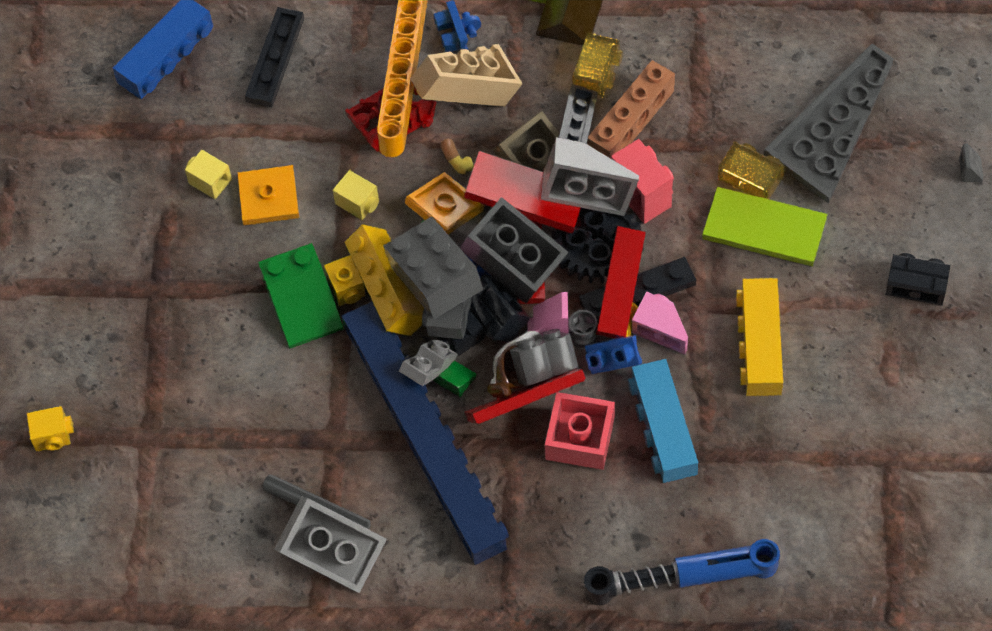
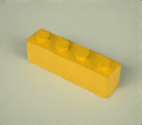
M362 224L345 241L346 247L386 331L411 336L422 325L424 307L396 275L389 264L383 245L391 241L387 231Z
M778 278L743 279L742 290H736L737 307H742V315H738L737 319L738 333H743L744 341H739V359H745V368H740V385H746V396L782 395L783 368Z

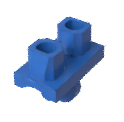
M454 0L446 2V10L433 14L438 31L451 28L453 31L441 35L444 51L468 50L466 34L470 38L476 37V31L481 27V21L478 16H470L469 12L462 13V19H460Z
M636 335L585 346V357L592 374L642 364V359L637 349Z

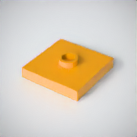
M293 165L237 172L243 225L299 218Z
M443 172L409 194L405 199V204L424 220L433 217L448 235L483 212L485 206L484 204L464 198L466 189L446 172Z

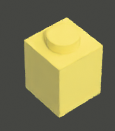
M201 150L196 157H192L186 165L185 172L188 183L213 199H216L232 180L229 165L204 150Z
M351 170L345 174L333 189L335 204L361 220L368 213H372L378 206L377 186Z

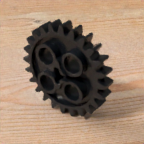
M580 208L573 233L556 228L555 231H552V239L568 251V254L560 263V268L567 267L569 276L577 272L579 281L584 276H589V283H592L595 277H599L601 283H604L605 276L608 275L617 227L621 226L641 231V223L636 222L635 214L627 216V210L625 215L622 216Z

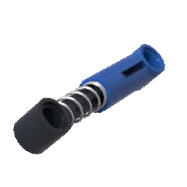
M760 539L750 546L674 558V562L671 565L663 566L659 564L655 568L645 566L643 570L637 571L632 568L630 572L625 573L619 570L614 572L603 566H596L589 569L584 576V595L591 604L602 606L609 603L617 595L624 593V591L630 593L634 589L641 588L644 591L646 587L655 586L657 589L658 585L668 584L671 586L672 583L679 585V588L750 576L769 578L778 569L780 550L773 541ZM766 555L771 558V561L767 563L761 562L757 557ZM596 582H602L607 587L602 590H596L592 585Z

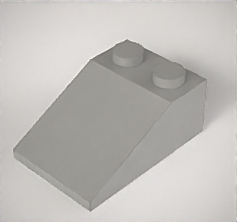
M556 137L543 173L541 200L624 216L639 181V175L585 143Z
M301 496L274 550L360 593L387 539L315 501Z

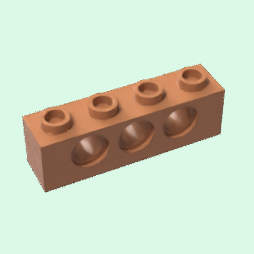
M652 60L591 132L587 139V145L611 159L613 154L631 144L674 92L675 73Z

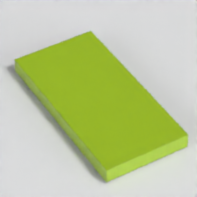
M717 187L702 239L813 267L828 214Z

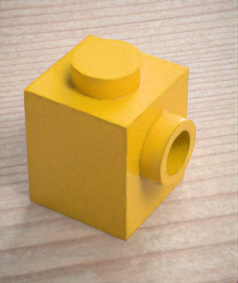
M351 255L324 265L327 281L339 306L353 304L366 296L363 281Z
M62 406L27 413L30 440L36 451L46 449L58 450L65 445L71 444L69 433H74L71 416L65 415Z

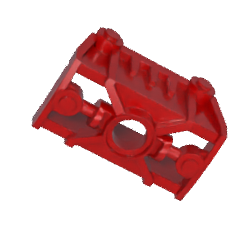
M414 86L413 94L418 95L417 89ZM384 88L367 99L362 98L354 107L345 109L346 116L377 152H380L377 127L369 132L365 128L370 125V120L374 117L377 120L379 119ZM421 99L418 102L412 101L407 135L421 126L426 128L433 123L436 100Z

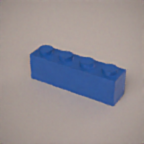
M180 0L113 67L117 83L139 99H142L147 93H151L156 88L158 82L166 74H170L176 64L184 56L189 55L202 38L209 35L213 28L210 11L194 0Z

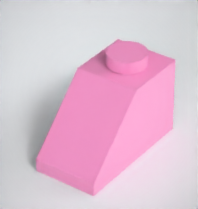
M561 292L533 306V317H529L528 332L536 331L543 336V333L546 331L560 329V332L569 333L568 292Z
M646 292L632 319V333L685 354L688 346V336L674 303L661 294L654 295Z

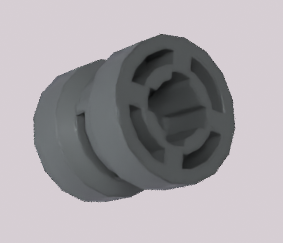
M588 310L574 312L570 316L568 324L572 344L578 348H585L586 345L595 343L597 340V319Z

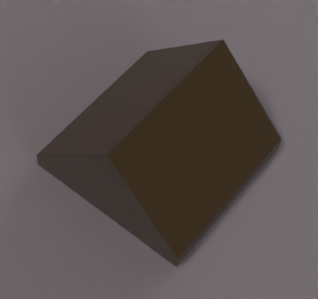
M547 0L536 35L589 47L603 0Z

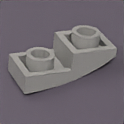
M432 340L421 345L416 356L403 361L399 372L424 386L449 367L458 354L452 351L445 342Z

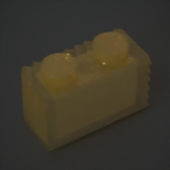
M588 32L576 68L574 69L572 84L598 91L597 96L604 97L607 88H613L616 73L613 72L614 67L620 66L622 62L623 50H620V40Z
M733 142L730 150H728L719 164L718 179L733 185L734 188L743 190L744 193L770 199L784 176L785 166L774 156L769 155L766 157L758 153L750 144L744 143L741 145Z

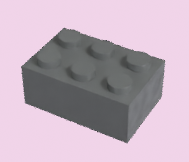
M502 197L472 230L460 247L464 254L525 304L568 254V251Z
M433 217L428 218L383 245L392 270L433 319H436L483 290L476 266Z

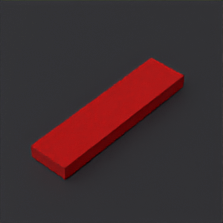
M621 226L617 227L596 335L615 339L626 337L646 234L644 231Z

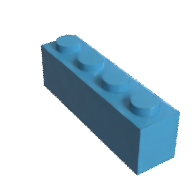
M662 359L633 366L632 378L628 379V386L631 395H636L639 404L635 405L639 422L644 421L647 430H643L647 448L652 447L655 455L651 457L655 474L660 473L663 483L697 475L698 460L667 360Z

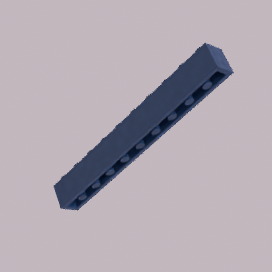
M373 301L342 315L347 335L474 565L507 550L506 538L509 537L508 531L502 521L497 522L493 516L495 509L488 496L483 498L479 491L482 488L480 481L474 472L470 474L465 465L468 464L464 452L461 448L456 450L452 443L455 439L450 427L447 424L442 425L439 420L441 413L435 401L429 402L425 395L428 393L426 385L422 386L399 372L403 361L409 359L410 356L402 354L400 350L402 344L397 333L386 331Z

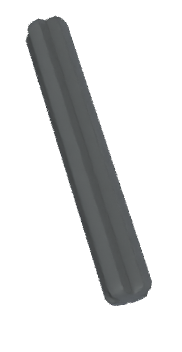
M269 474L263 482L264 491L296 506L301 496H304L370 530V520L272 474Z

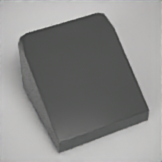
M963 144L959 157L961 180L963 182L983 181L980 156L969 144Z

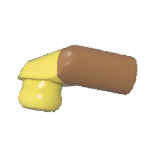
M444 139L441 142L440 147L446 160L458 173L466 174L467 171L473 170L474 165L471 157L466 156L461 159L452 139Z

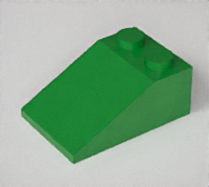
M312 243L258 262L263 282L289 349L344 330Z

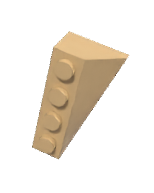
M499 44L492 45L490 49H486L485 46L477 47L472 52L463 49L457 54H453L450 51L427 55L410 78L417 89L418 95L425 100L503 107L506 106L522 85L521 80Z

